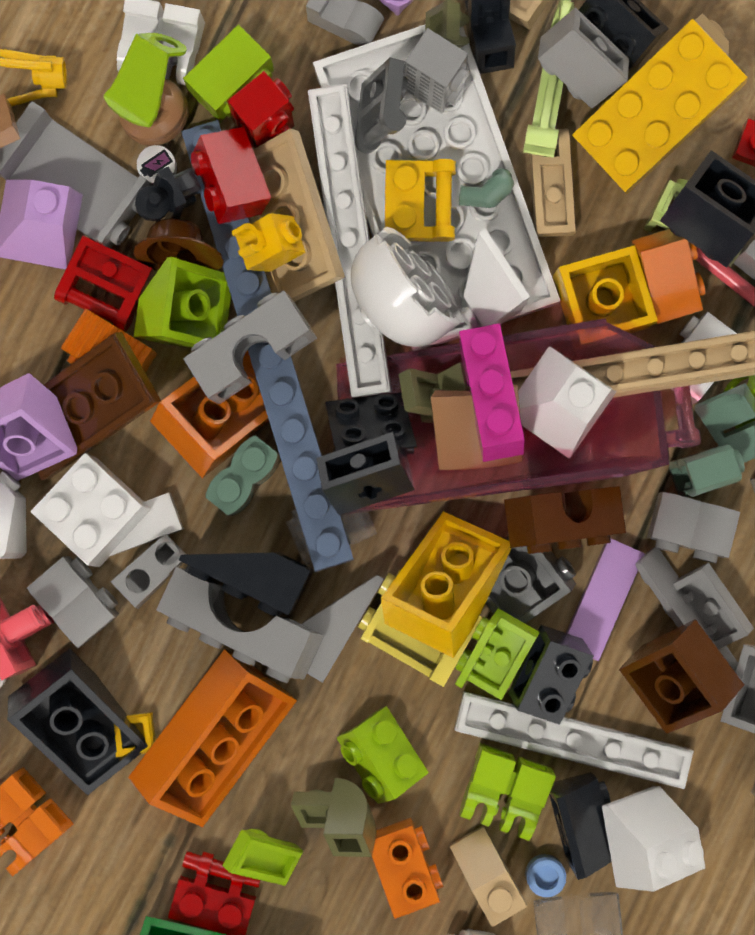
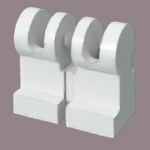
M125 0L123 9L125 18L122 37L117 51L118 72L135 34L159 33L172 37L186 46L185 55L169 57L165 76L169 80L172 67L177 65L176 81L178 84L185 85L183 77L194 68L196 54L199 51L205 26L200 9L165 3V9L163 10L161 3L157 1ZM158 41L167 47L176 48L167 42Z

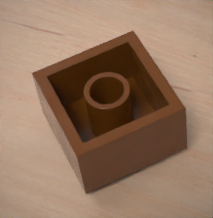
M696 619L642 645L619 669L666 734L722 712L744 686V683Z

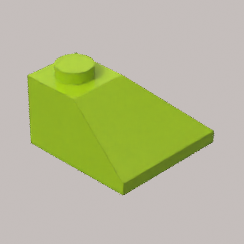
M167 257L139 297L134 337L167 345L192 348L199 341L208 337L213 339L225 330L224 326L228 323L231 294L224 272L174 257Z

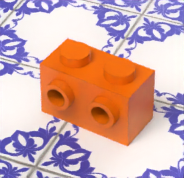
M670 229L632 240V245H635L657 316V325L702 311L703 307L700 296L705 295L706 291L700 273H695L693 260L698 259L696 246L685 238L676 236Z
M412 818L376 830L372 858L394 919L440 903L437 889L444 887L437 865L429 866L424 851L429 850L430 846L422 826L415 828Z

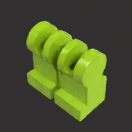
M479 743L475 756L476 760L462 799L459 816L470 820L476 806L479 803H484L480 824L489 827L493 817L498 813L500 795L507 794L509 798L505 807L501 809L499 831L508 833L514 819L521 816L518 837L529 841L536 829L541 810L545 807L556 775L553 769L519 756L516 762L513 754Z

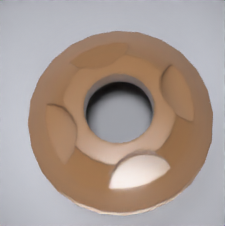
M165 78L160 108L151 127L135 125L120 116L119 119L127 135L135 142L146 146L161 145L174 139L182 131L187 122L189 106L181 89L171 80Z

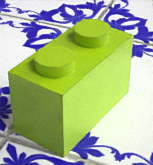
M238 24L183 77L188 92L221 123L227 116L229 118L232 117L227 100L263 71L272 78L274 68L271 56Z

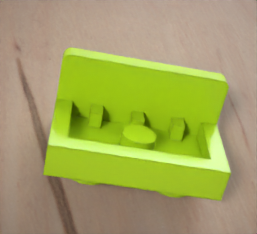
M499 608L490 620L483 617L472 638L478 641L474 650L471 651L466 648L455 667L456 670L461 672L455 685L462 688L466 681H469L502 700L540 632Z
M387 706L380 708L357 726L337 737L344 759L355 767L362 779L363 789L378 804L395 800L429 773Z

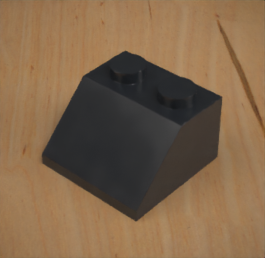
M592 772L555 781L549 797L565 858L578 880L584 879L611 863L602 805L611 802L605 782H598L597 777Z

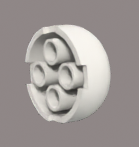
M385 227L360 248L351 267V285L355 298L361 307L360 313L370 327L377 328L382 334L396 343L411 347L429 345L460 324L461 320L457 316H453V313L459 308L447 285L429 261L424 262L416 252L409 251L407 248L411 246V242L400 232L391 227Z

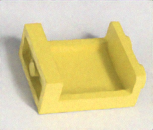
M388 573L377 593L383 596L396 576ZM381 602L376 610L371 607L367 609L358 628L364 630L360 638L361 640L373 644L444 687L483 617L479 616L473 630L454 658L386 625Z

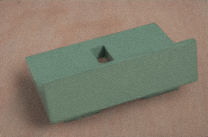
M746 383L695 405V411L718 446L728 444L733 450L737 449L744 463L755 458V421L724 433L726 429L755 418V397Z

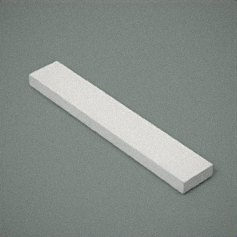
M463 691L454 730L457 732L685 789L694 752L690 748L568 717H563L559 725L517 711L513 703Z

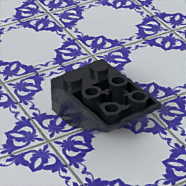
M280 552L183 554L179 558V561L187 564L185 572L206 582L207 580L212 581L215 578L224 583L221 588L224 592L241 600L249 595L260 601L257 608L274 617L282 616L283 613L289 615L294 611L314 569Z

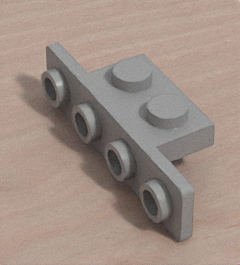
M654 547L649 550L635 565L643 581L650 586L663 605L665 613L672 618L677 627L696 619L732 669L736 671L738 662L726 645L748 636L754 627L709 562L678 577L660 549Z

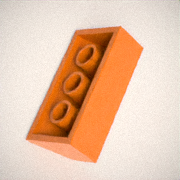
M224 649L128 778L150 805L203 827L297 700L254 666L237 660L232 656L231 652Z

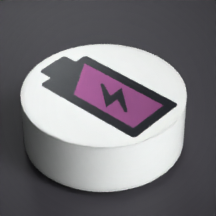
M149 146L138 156L137 170L140 175L148 180L151 186H153L159 170L169 166L173 175L177 172V163L174 156L163 146Z

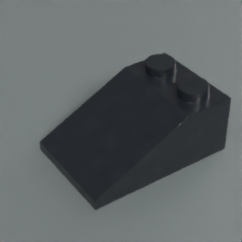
M70 648L8 696L7 720L87 796L141 754L139 752L148 747L143 735L134 723H130L126 717L127 714L99 677ZM114 724L121 731L122 747H135L123 757H116L115 754L117 750Z

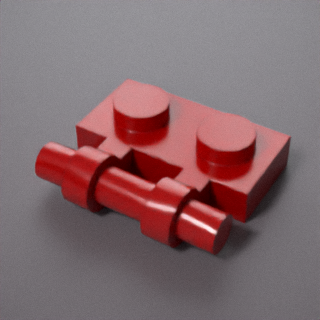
M187 851L182 867L196 870V877L192 879L180 876L168 918L226 935H246L256 896L242 893L241 891L243 884L259 888L261 880L228 872L222 866L224 861L214 859L215 854L203 851L202 855ZM209 875L231 880L230 888L207 883Z

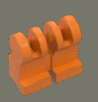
M24 767L13 773L0 785V836L5 832L3 828L10 822L18 830L11 837L8 834L0 842V857L8 850H13L16 853V859L6 868L12 877L74 824L52 798H49L38 808L35 806V803L46 792Z

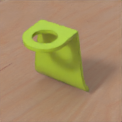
M159 33L135 34L116 79L103 96L108 107L121 118L135 125L151 127L160 108L168 59L172 56L185 55L186 46L172 37ZM158 41L167 42L176 48L167 47Z

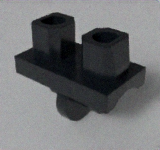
M168 166L157 172L153 186L144 187L139 191L135 199V208L140 217L147 221L154 222L164 217L165 219H180L183 210L195 204V195L199 194L202 189L191 168L173 175Z

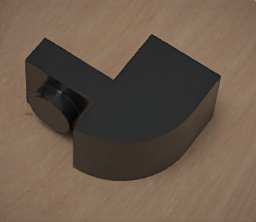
M510 0L465 1V14L470 19V22L466 24L469 45L480 74L514 68L516 43L509 20Z

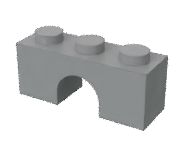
M284 290L279 294L275 292L265 296L258 302L257 309L246 316L240 315L231 319L224 326L225 330L213 339L208 337L199 341L192 347V353L183 358L208 399L221 404L252 383L243 367L244 355L252 345L259 342H267L277 355L286 360L317 339V336L293 299Z

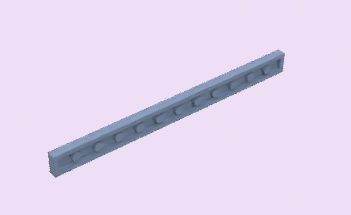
M218 120L181 131L190 162L191 153L194 151L200 135L221 131ZM195 174L202 189L200 195L217 251L221 253L224 259L222 267L237 316H246L258 308L257 304L261 299L271 294L265 271L246 269L243 257L238 253L240 248L237 239L231 232L244 223H250L249 218L218 224L214 211H209L204 198L205 187L201 176ZM256 343L248 348V353L314 570L317 572L353 561L354 558L341 516L337 514L322 491L316 459L322 456L292 357L284 360L274 352L269 343Z

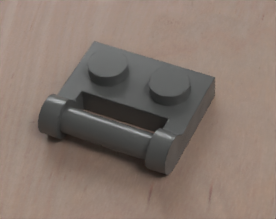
M389 57L361 84L355 143L357 148L363 153L369 154L375 151L380 146L383 138L388 134L398 133L406 124V116L400 109V102L407 90V78L403 76L405 65L403 60Z

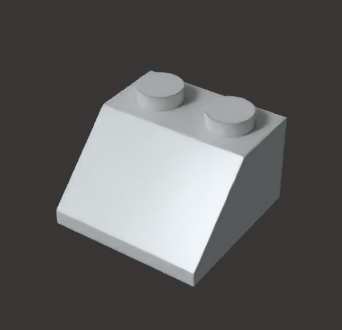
M653 786L602 805L616 887L654 892L705 869L704 852L701 846L698 827L660 786Z

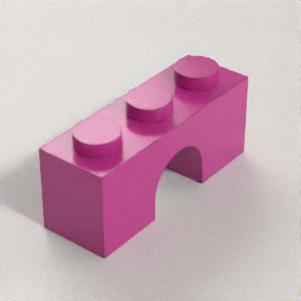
M500 323L459 331L460 351L467 386L470 387L475 425L483 462L523 455L525 439Z

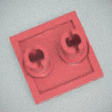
M0 598L1 681L22 674L37 666L25 644V639L54 623L53 618L40 605H31L10 616Z

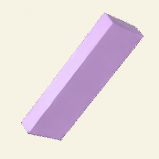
M611 539V543L604 544L566 631L567 634L582 638L594 655L593 659L599 661L637 574L638 569L635 563L645 555V553Z

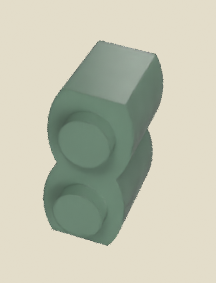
M256 435L247 439L236 450L231 461V467L222 470L211 481L206 492V498L226 515L234 516L239 514L252 501L256 487L266 482L275 473L280 463V455Z
M725 444L671 461L669 463V470L677 494L684 497H694L740 482L742 479L741 473L745 471V466L740 452L737 449L733 450L730 445Z

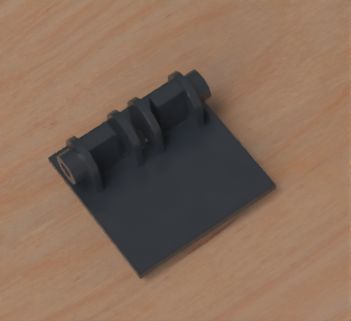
M402 392L325 402L335 447L333 452L394 432L405 455L414 454L417 444L408 412L404 408Z

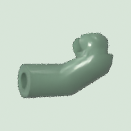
M499 168L492 173V177L482 187L461 185L459 205L481 208L496 207L512 191L514 186L512 174L507 169Z

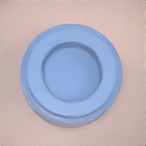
M541 854L531 859L526 867V881L536 895L553 897L564 888L566 872L556 857L549 854Z

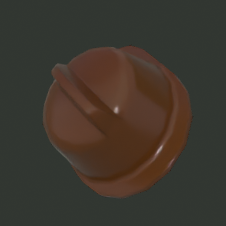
M168 218L156 221L150 227L146 239L141 240L134 249V256L137 261L153 268L155 271L160 269L167 257H174L214 270L220 269L224 263L221 253L202 241L201 230L195 223L189 220Z

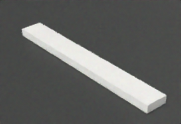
M344 83L308 90L325 215L345 278L335 282L351 397L358 398L390 393L392 391L384 335L377 328L370 327L360 313L361 307L355 298L351 285V267L354 258L360 248L370 238L348 87Z

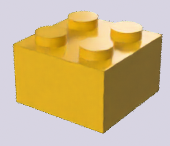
M635 245L560 266L553 275L574 350L648 329L658 321Z

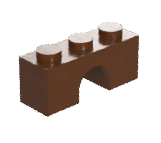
M620 486L564 493L566 513L563 508L561 492L504 499L510 548L527 546L528 554L552 551L551 543L557 542L558 550L582 547L581 539L585 538L587 539V546L611 543L610 535L626 533Z

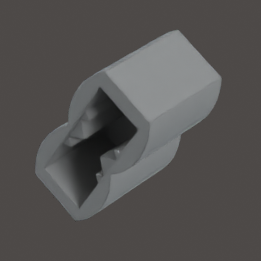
M660 492L657 496L647 538L656 540L655 548L673 553H678L679 547L687 548L694 551L693 558L716 564L718 557L729 558L740 512L684 496Z
M63 556L30 584L27 589L38 604L53 618L69 640L79 648L85 645L119 615L115 609L118 602L105 587L98 589L89 579L93 575L92 571L79 557L73 560L70 556Z

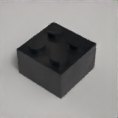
M710 150L663 215L660 222L669 227L673 234L685 238L702 250L709 259L718 261L727 268L755 233V180Z

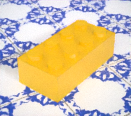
M692 18L572 136L620 188L628 194L746 84L748 77Z

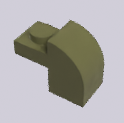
M461 362L439 374L411 368L399 374L405 411L420 414L421 422L434 423L431 396L435 390L470 391V387L467 386L464 366Z
M335 778L332 792L318 789L309 792H294L291 807L301 828H324L323 835L333 856L372 857L376 838V823L363 791L356 784L345 779Z

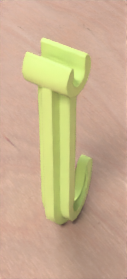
M571 0L559 1L550 29L574 9V2H571ZM542 69L532 125L528 124L523 152L554 158L559 130L555 129L563 82L556 75L548 74L544 69Z

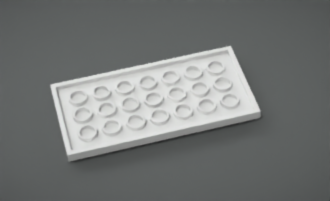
M425 25L313 62V68L320 88L346 83L355 137L361 84L389 57L406 61L425 32ZM461 27L460 35L466 36L464 28ZM469 43L460 48L468 53L466 70L469 71V75L464 82L467 87L455 106L449 103L441 114L406 91L404 98L400 102V109L406 116L405 126L398 133L388 134L383 138L380 146L372 153L366 154L357 148L367 223L372 237L385 228L386 160L434 161L437 159H451L456 161V174L452 176L451 226L455 227V240L449 242L410 241L411 246L407 249L416 252L424 262L429 261L435 268L457 303L459 309L453 313V316H457L461 322L436 342L426 346L411 347L413 354L459 338V331L470 329L461 316L460 310L464 308L461 302L473 248L478 233L485 228L530 296L522 311L507 321L560 303L558 292ZM499 168L507 169L512 174L514 181L512 191L496 207L481 208L459 205L461 185L482 187L492 177V173ZM425 177L424 226H436V177Z

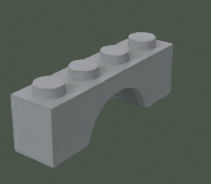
M175 568L156 609L169 617L166 622L167 624L185 632L192 628L201 633L199 640L215 648L221 649L224 644L234 649L232 654L234 658L254 666L256 661L267 666L266 674L279 681L288 683L290 678L305 679L324 635L292 619L275 616L267 625L258 630L244 632L231 621L226 612L224 591L221 590L222 585L211 580H207V582L200 580L185 572L183 568Z

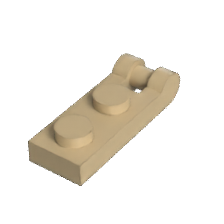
M568 128L558 129L557 156L553 158L530 154L534 227L538 237L573 236L576 232Z

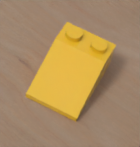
M443 511L381 597L385 624L454 658L473 630L512 549L510 548V542Z

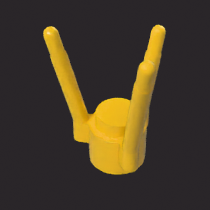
M0 49V57H3L0 58L1 67L32 70L33 84L41 85L42 88L8 98L11 106L44 97H57V89H66L67 69L64 57L42 56Z

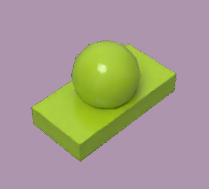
M241 829L222 866L232 874L285 886L304 850L294 843L269 837L262 830Z

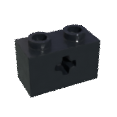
M394 432L316 458L322 491L338 515L415 490L408 458Z

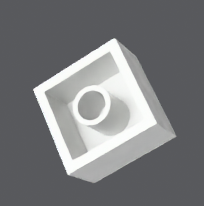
M84 453L30 512L87 566L100 567L110 557L109 555L148 514L151 508L98 458Z

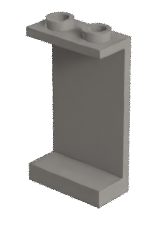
M31 101L16 122L20 139L0 148V177L5 180H36L73 188L83 194L77 230L111 249L114 244L120 245L130 231L129 223L137 213L135 208L136 196L144 187L151 186L150 183L142 175L137 178L58 124L49 116L45 109Z

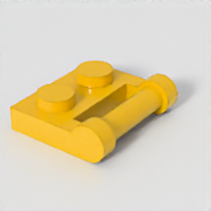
M437 159L434 161L386 160L385 227L397 230L409 241H454L455 227L451 226L452 176L456 174V161L451 159ZM425 177H436V226L433 227L424 226Z

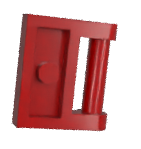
M82 236L56 288L54 300L64 305L71 303L84 310L86 308L126 332L133 321L139 297L148 286L155 271L145 264ZM79 278L123 298L124 301L120 309L76 289Z

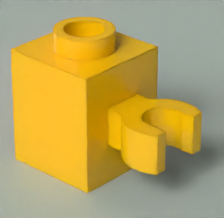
M269 213L252 224L244 223L231 231L232 235L237 239L240 248L238 253L243 257L247 270L271 272L306 253L301 240L302 232L294 216Z

